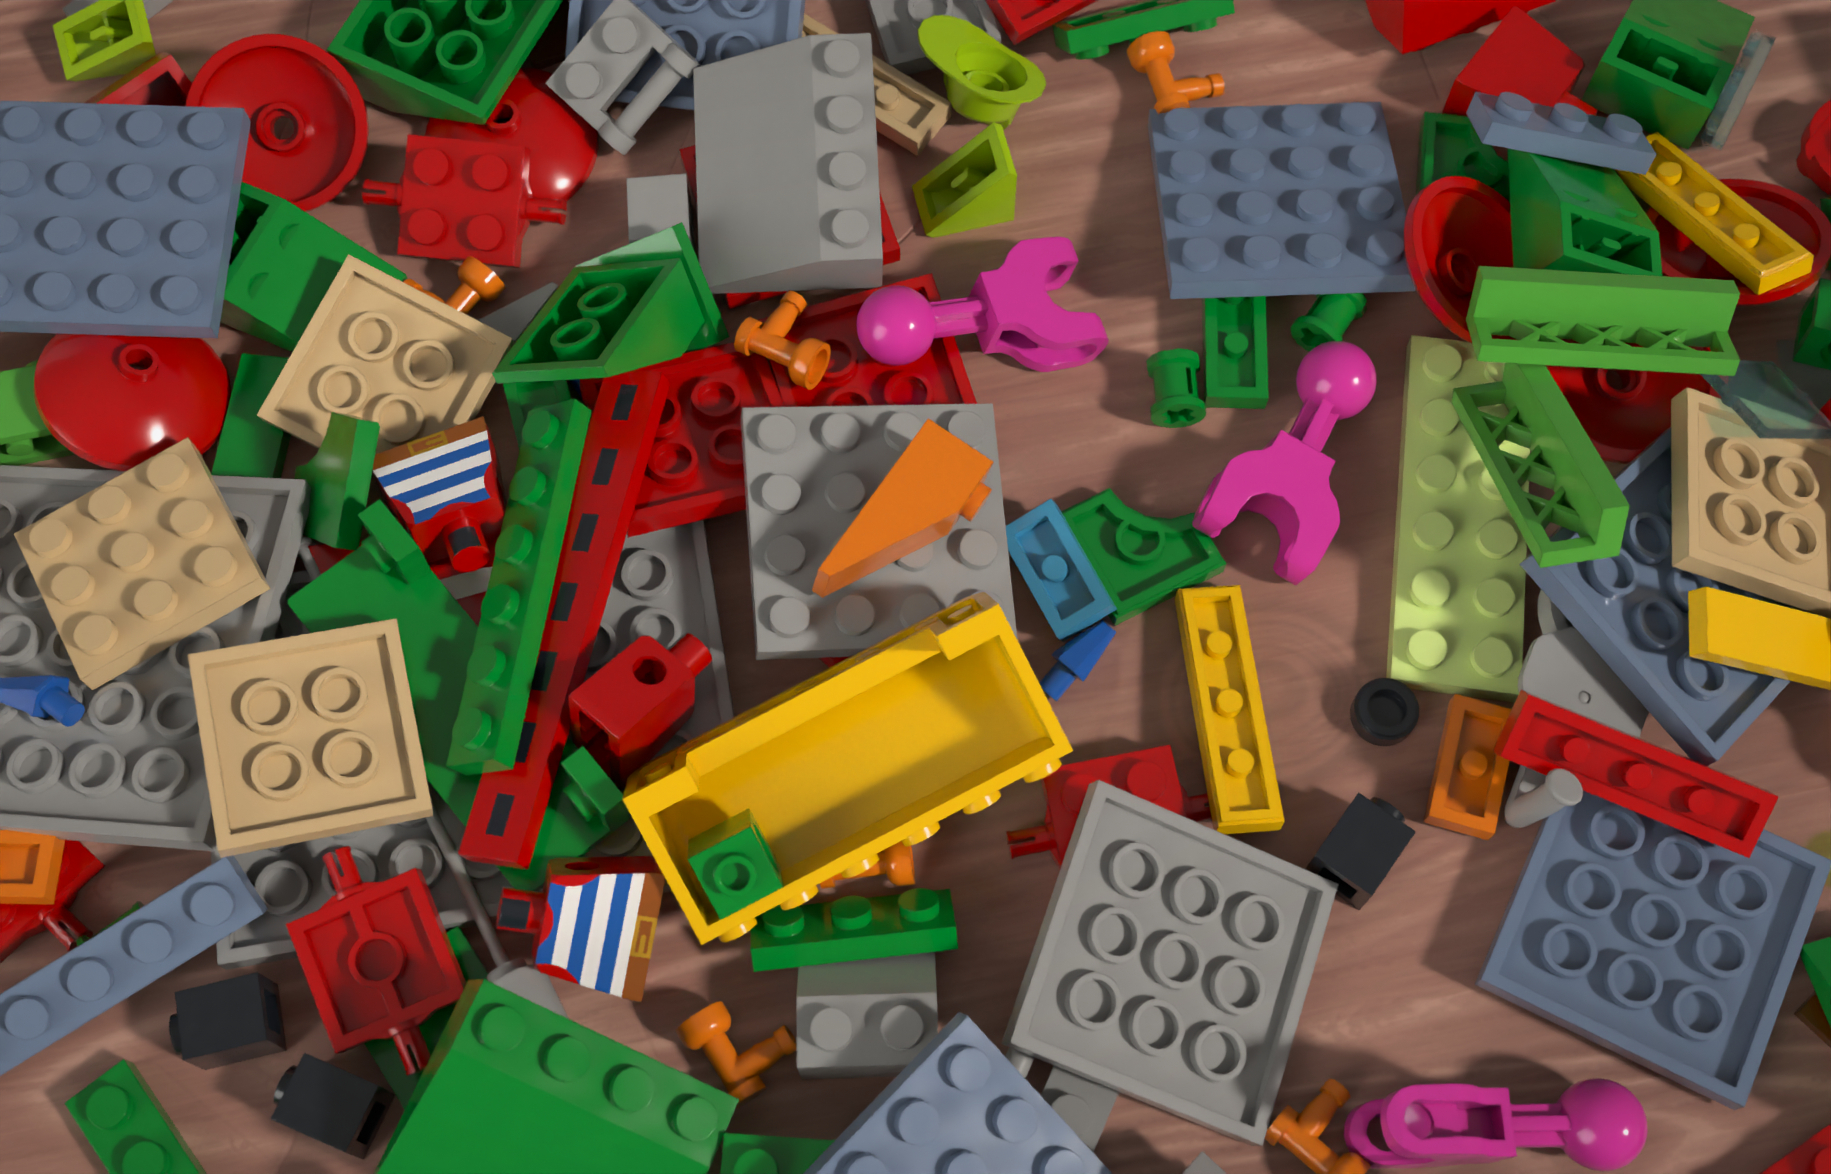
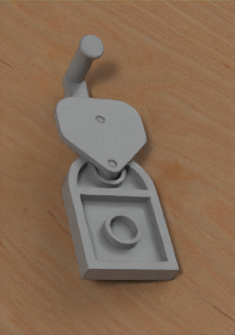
M1541 589L1538 598V619L1543 635L1535 639L1529 647L1518 677L1519 693L1522 689L1636 737H1640L1649 711ZM1520 765L1504 808V821L1513 828H1523L1554 814L1565 806L1576 805L1583 797V788L1580 781L1571 772L1561 768L1553 769L1547 775Z

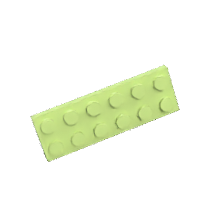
M1411 335L1406 346L1386 678L1400 681L1414 690L1515 702L1519 695L1518 677L1523 663L1526 571L1521 567L1520 563L1526 558L1527 543L1452 405L1453 388L1502 381L1505 363L1477 361L1473 344L1467 341ZM1504 403L1477 407L1479 411L1502 419L1509 413ZM1506 440L1499 446L1500 450L1524 459L1530 455L1529 448ZM1528 480L1521 487L1527 493H1529Z

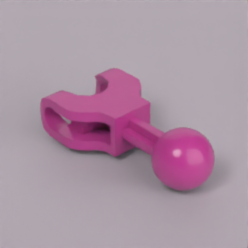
M1047 237L1020 241L1009 251L1000 268L980 272L969 296L966 298L928 302L922 294L912 288L899 285L887 286L875 291L864 301L857 317V334L865 351L877 361L895 366L909 364L919 359L927 352L935 338L976 333L983 354L1004 353L1012 356L1020 364L1039 372H1051L1087 364L1093 361L1109 342L1099 316L1095 313L1067 311L1056 305L1047 293L1061 288L1069 280L1079 262L1072 242L1065 237Z
M1330 341L1316 346L1306 354L1299 365L1296 376L1297 391L1303 406L1289 434L1280 430L1262 450L1248 451L1231 459L1222 472L1218 473L1210 482L1192 521L1195 529L1209 537L1215 538L1220 534L1222 528H1225L1235 520L1240 512L1252 511L1264 515L1275 525L1280 538L1277 558L1273 565L1274 571L1281 578L1295 586L1316 569L1340 524L1338 503L1330 489L1329 476L1336 461L1321 453L1336 421L1350 418L1361 412L1374 395L1377 382L1376 370L1370 357L1361 348L1345 341Z
M1603 1078L1581 1080L1567 1088L1557 1103L1510 1104L1508 1088H1483L1468 1084L1411 1085L1388 1094L1385 1099H1376L1356 1106L1350 1111L1344 1124V1139L1349 1152L1359 1154L1372 1165L1370 1168L1373 1169L1490 1164L1516 1157V1148L1561 1147L1570 1159L1585 1168L1595 1171H1613L1628 1165L1640 1154L1646 1142L1648 1132L1646 1114L1636 1096L1623 1085ZM1373 1117L1381 1118L1383 1136L1387 1146L1392 1151H1381L1370 1143L1366 1131L1368 1123Z

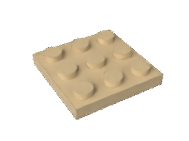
M348 254L257 416L263 421L318 449L325 438L332 412L354 415L375 421L380 426L375 453L377 454L474 420L496 382L492 372L513 347L515 341L494 328Z
M1687 387L1671 399L1672 567L1831 618V437Z
M188 437L14 533L78 677L92 691L271 589L199 450Z
M397 619L188 654L216 842L221 858L433 816Z

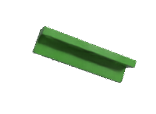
M1478 266L1466 317L1477 361L1735 376L1740 362V358L1728 334V329L1740 296L1734 280ZM1491 335H1508L1516 340L1492 339ZM1561 339H1573L1580 344L1567 343ZM1624 342L1636 343L1642 347H1632ZM1689 346L1710 347L1711 351H1697Z
M1505 363L1502 381L1453 388L1452 405L1539 567L1543 568L1619 556L1630 505L1546 365ZM1504 403L1509 413L1502 419L1479 411L1477 407ZM1506 440L1529 448L1531 453L1524 459L1500 450L1499 446ZM1528 480L1552 489L1555 494L1548 501L1524 492L1521 487ZM1551 522L1577 532L1580 538L1551 542L1545 532V528Z

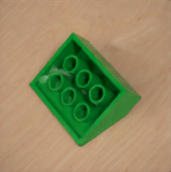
M360 0L326 50L349 72L364 100L391 112L484 125L563 0Z
M485 979L468 980L374 1174H706L739 1099Z

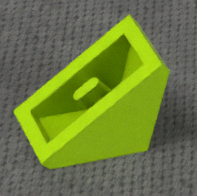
M99 0L53 24L67 81L76 82L128 74L156 55L143 0Z
M993 122L912 185L926 236L936 238L1014 220L1017 173L1002 125Z

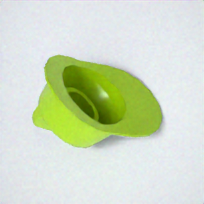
M933 15L922 21L917 31L918 43L926 57L944 72V84L948 101L951 102L954 110L962 116L988 125L995 122L1002 125L1003 130H1005L1012 123L1022 103L1031 102L1042 96L1046 87V81L1041 70L1033 62L1011 51L982 29L966 20L950 15Z

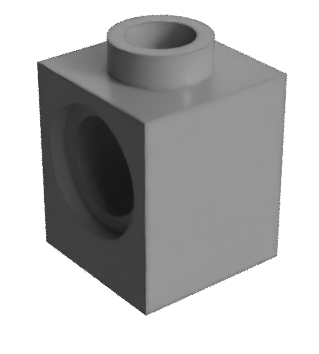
M675 174L626 178L629 243L683 223L695 252L693 205L687 175Z

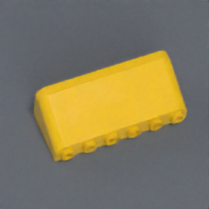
M980 592L947 606L647 762L628 776L623 801L701 945L716 937L724 943L750 931L757 924L755 917L773 907L780 905L782 910H789L810 900L818 892L817 884L841 873L843 878H850L868 870L879 861L877 853L900 841H902L904 846H911L926 840L940 829L938 821L961 809H963L965 814H972L987 808L1001 797L999 789L1023 777L1025 782L1029 783L1050 775L1062 765L1059 758L1072 752L1073 749L999 603L986 592ZM749 808L781 867L783 888L720 920L687 859L688 840Z

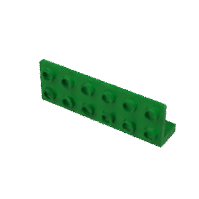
M379 499L358 514L370 536L361 542L362 545L357 550H354L288 599V605L310 633L397 619L426 777L466 828L482 773L464 775L447 767L446 764L452 742V730L458 716L467 678V665L472 656L478 626L433 573L419 546ZM567 736L529 869L496 865L514 889L540 891L544 886L547 865L550 859L582 857L632 818L623 801V794L584 746L578 749Z

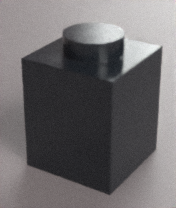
M1358 792L1305 870L1337 883L1336 895L1360 910L1373 896L1416 831L1404 824L1405 818L1403 814L1393 805L1376 797H1372L1369 800Z
M256 972L175 992L177 1014L170 1016L169 1032L173 1048L178 1055H182L183 1061L201 1069L209 1070L287 1051L278 984L262 974Z
M304 1053L298 1066L292 1065L280 1079L273 1098V1102L277 1107L270 1119L364 1160L396 1095L377 1084Z

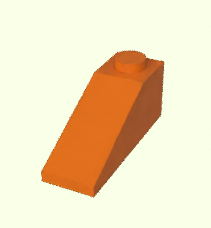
M928 418L819 567L812 591L823 598L948 535L961 516L971 522L992 492V489L985 485L984 481L994 462Z

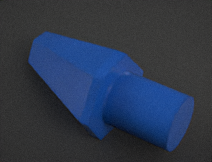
M1101 620L1055 650L1052 656L1057 662L1039 682L1042 690L1057 702L1076 678L1084 681L1116 634V630Z
M44 675L0 678V703L27 712L32 717L48 718L51 715L61 724L69 727L76 724L85 712L84 705L68 694L70 680L68 677Z

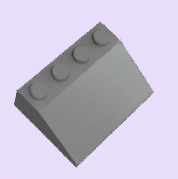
M871 33L808 35L693 68L699 264L711 293L881 287L883 248Z

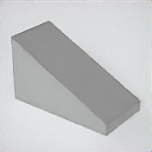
M551 282L478 321L513 338L516 343L559 286Z

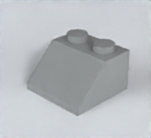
M935 952L798 967L796 995L797 1069L801 1078L897 1077L938 1034Z

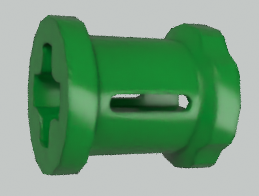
M1363 293L1317 294V298L1307 314L1297 317L1290 329L1292 337L1297 344L1308 352L1326 342L1343 341L1342 336L1351 322L1362 318L1367 310L1366 304L1368 301Z
M1179 348L1163 350L1151 355L1146 361L1148 376L1153 379L1155 404L1150 409L1151 421L1160 427L1182 428L1203 420L1206 416V405L1203 400L1198 398L1196 374L1201 369L1199 354L1192 350Z

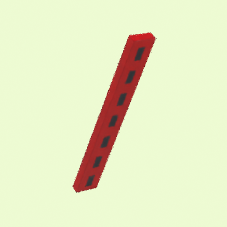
M628 371L603 378L586 434L514 768L511 770L482 773L458 852L460 856L469 861L529 869L571 726L568 696L583 683L671 385V382L662 372Z

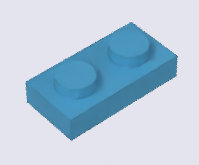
M1052 499L1047 500L1006 526L1008 551L1058 639L1064 642L1117 610L1061 510Z

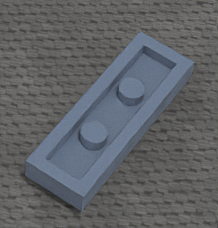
M1475 92L1466 112L1483 144L1646 175L1657 155L1643 134L1642 126L1634 119L1621 114H1610L1608 118L1586 114L1581 109L1566 103H1557L1554 107L1531 103L1525 97L1511 92H1502L1499 96Z

